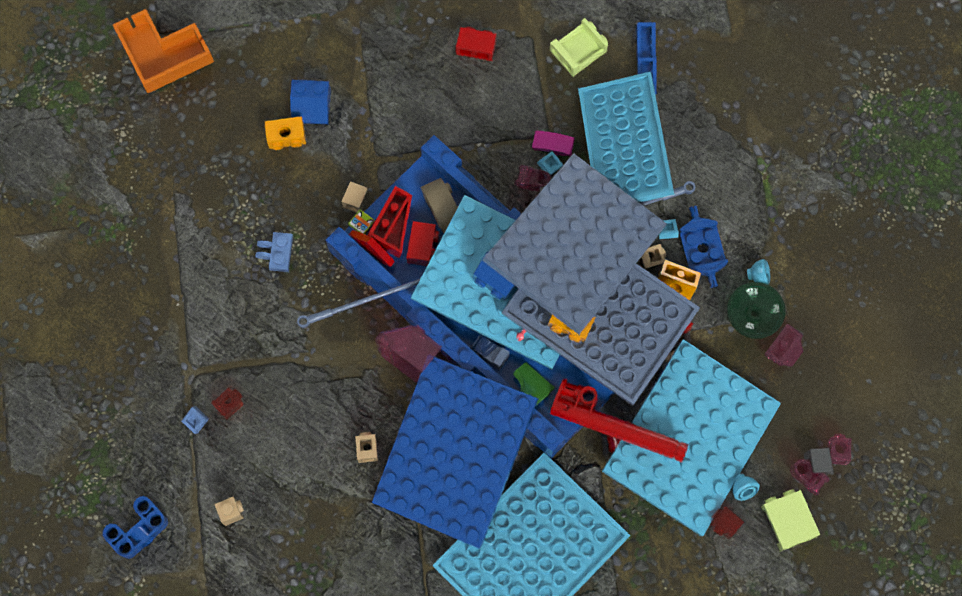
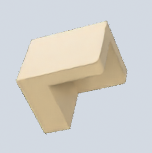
M350 181L342 199L343 208L356 213L360 209L362 210V202L367 193V188Z

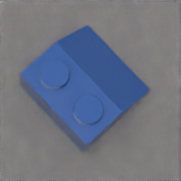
M292 80L290 95L291 118L302 116L304 123L328 124L331 97L329 81Z
M482 260L473 274L474 283L483 289L486 287L491 290L490 294L498 300L501 298L506 300L515 287L514 284Z

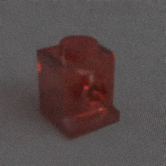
M227 388L215 401L211 402L226 420L244 405L241 401L243 396L236 389L232 391L230 388ZM231 398V402L226 404L225 401Z

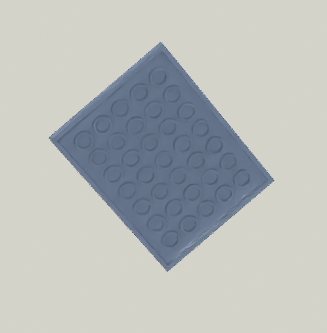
M573 154L482 261L579 335L662 232L667 223L577 155Z
M635 264L594 317L596 318L584 342L580 341L577 343L569 339V335L563 332L558 334L550 330L551 327L548 326L552 314L520 289L517 290L501 314L633 406L700 307L638 264Z

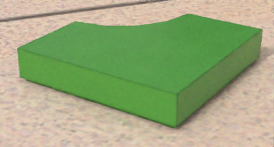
M526 362L516 369L513 374L518 379L522 392L538 398L537 404L555 389L553 385Z

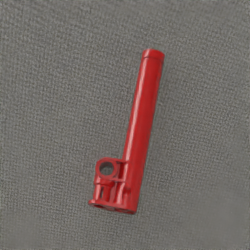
M566 378L562 380L551 408V415L683 462L689 444L682 441L679 442V440L595 410L598 396L597 391L593 387H585L580 384L577 386L568 383ZM591 393L594 395V398L591 401H586L583 399L584 396Z

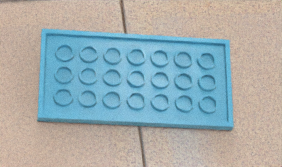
M651 72L579 88L590 166L638 202L675 195Z

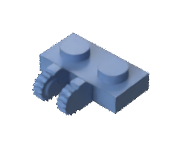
M273 232L272 242L257 241L258 247L271 249V254L256 252L255 257L270 260L269 270L289 272L293 234Z

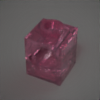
M835 434L834 437L828 440L832 464L848 465L851 462V438H846V435ZM835 445L842 446L844 452L838 453L835 450Z

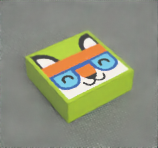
M360 209L348 225L355 231L366 234L375 223V220Z

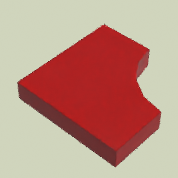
M355 230L348 234L380 263L389 267L393 265L394 259L373 237Z

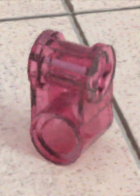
M520 165L518 169L520 172L514 185L522 189L540 192L539 188L546 186L551 180V176L546 171ZM544 179L547 183L539 184L538 181Z
M805 459L798 460L790 468L793 478L816 496L819 495L821 487L830 481L825 473H813L811 463ZM798 465H802L805 468L804 474H800L797 471Z

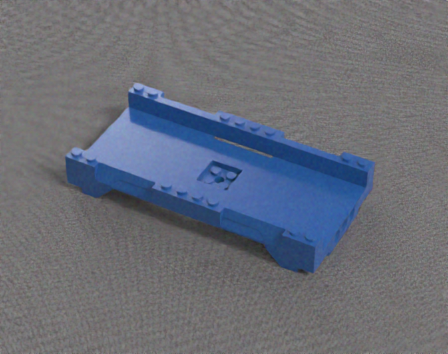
M435 135L421 147L422 156L364 211L376 221L395 186L412 195L402 254L400 258H397L388 253L394 259L391 267L380 263L374 256L348 235L354 230L350 226L345 231L338 227L326 239L329 252L356 279L371 286L377 293L421 279L427 266L407 263V252L413 221L436 224V231H439L438 243L434 242L433 249H437L444 235L438 227L420 187L441 178L444 183H449L453 192L451 195L457 206L460 205L464 195L514 220H517L521 215L515 207L511 211L476 181L462 167L461 159ZM417 285L383 297L452 364L521 391V385L513 374L516 369L526 362L555 387L553 392L535 406L524 435L550 459L583 427L550 414L562 380L566 378L568 383L577 386L580 384L585 387H593L597 391L598 403L595 408L597 411L615 394L561 355H559L551 370L412 300L411 296ZM478 336H482L498 347L509 351V358L500 371L482 360L471 349ZM588 393L584 396L583 399L586 401H591L594 398V395Z

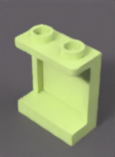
M585 18L582 20L581 25L559 41L555 39L550 43V51L572 76H575L606 53L608 41L605 36L600 35L596 31L595 25L591 21L588 22Z
M794 489L783 493L784 497L776 499V496L766 499V504L761 507L762 510H765L779 542L777 546L780 552L817 538L820 535L801 490L797 492Z

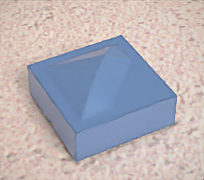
M193 406L181 422L194 434H197L209 418L196 406Z

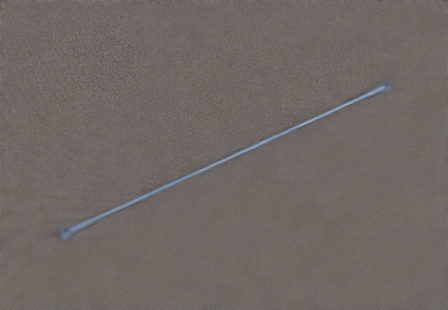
M687 181L684 186L674 189L675 195L639 203L645 206L684 193L692 194L695 190V184ZM686 185H690L692 190H687ZM420 279L334 309H327L310 316L302 315L297 319L299 327L307 328L309 324L333 316L332 314L418 285ZM306 319L307 323L305 325H301L300 320Z

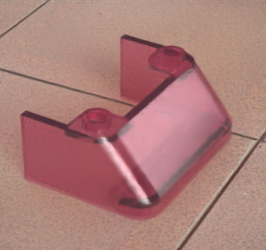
M418 325L383 331L375 338L379 354L416 383L421 372L425 370L442 348L425 335V330Z

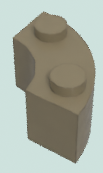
M439 178L420 188L438 227L445 233L458 206L451 195L453 192L449 183H444Z

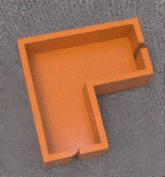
M146 9L131 16L135 23V28H132L128 18L113 24L147 94L214 62L195 23L162 39Z

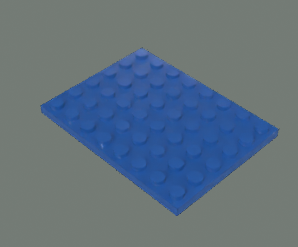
M428 355L372 503L480 549L538 398Z

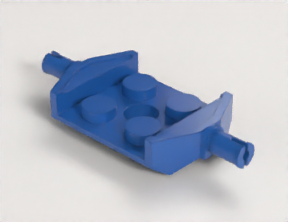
M692 206L689 208L692 217L691 221L679 230L688 268L708 277L710 288H713V286L717 287L715 274L728 263V260L725 259L718 233V223L715 220L699 217L697 206H694V208ZM703 244L708 248V251L701 253L697 247Z

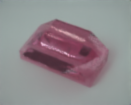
M787 324L764 356L779 366L786 365L792 367L803 353L801 344L803 334Z

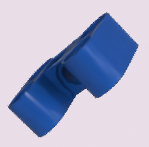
M144 496L137 498L133 505L134 510L142 519L127 533L116 524H108L103 529L104 539L117 554L127 559L133 558L144 547L149 545L168 525L166 516L150 499ZM148 502V509L141 511L140 506L142 503ZM160 516L161 523L158 526H154L153 520ZM117 529L118 535L116 538L111 539L110 532ZM130 544V551L124 554L122 551L123 546Z

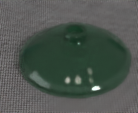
M760 282L746 283L738 287L732 293L727 305L728 319L733 328L741 335L752 339H762L773 335L783 324L786 314L785 304L781 295L773 287ZM752 311L757 313L756 317L751 315Z

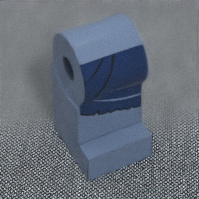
M478 336L471 346V349L482 360L499 371L509 358V351L498 347L482 336Z

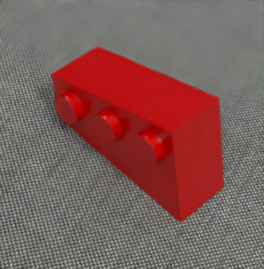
M395 186L368 236L373 237L385 251L400 258L412 195Z

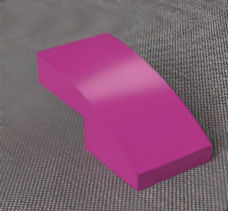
M536 131L532 148L534 151H553L555 155L571 156L575 138L553 132Z

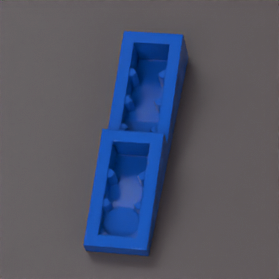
M637 23V75L651 72L656 95V23Z

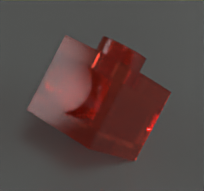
M725 506L723 510L718 508L712 515L714 520L711 525L714 532L719 536L724 535L727 539H730L744 521Z

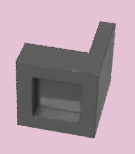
M829 448L810 449L804 453V460L811 461L813 473H822V476L833 472Z

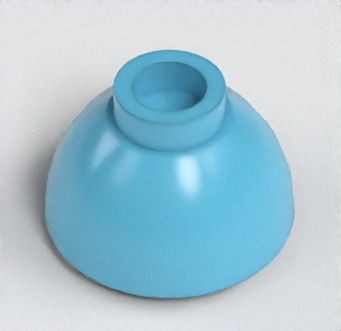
M765 259L755 262L750 269H747L748 279L753 280L759 285H768L770 283L768 262Z
M739 474L735 477L733 495L736 500L750 499L756 495L760 485L755 479Z

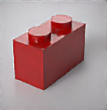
M460 27L456 44V55L492 61L496 46V34L489 30L479 31L472 27Z
M413 221L407 252V263L428 266L436 250L433 249L434 242L438 243L439 231H436V224Z

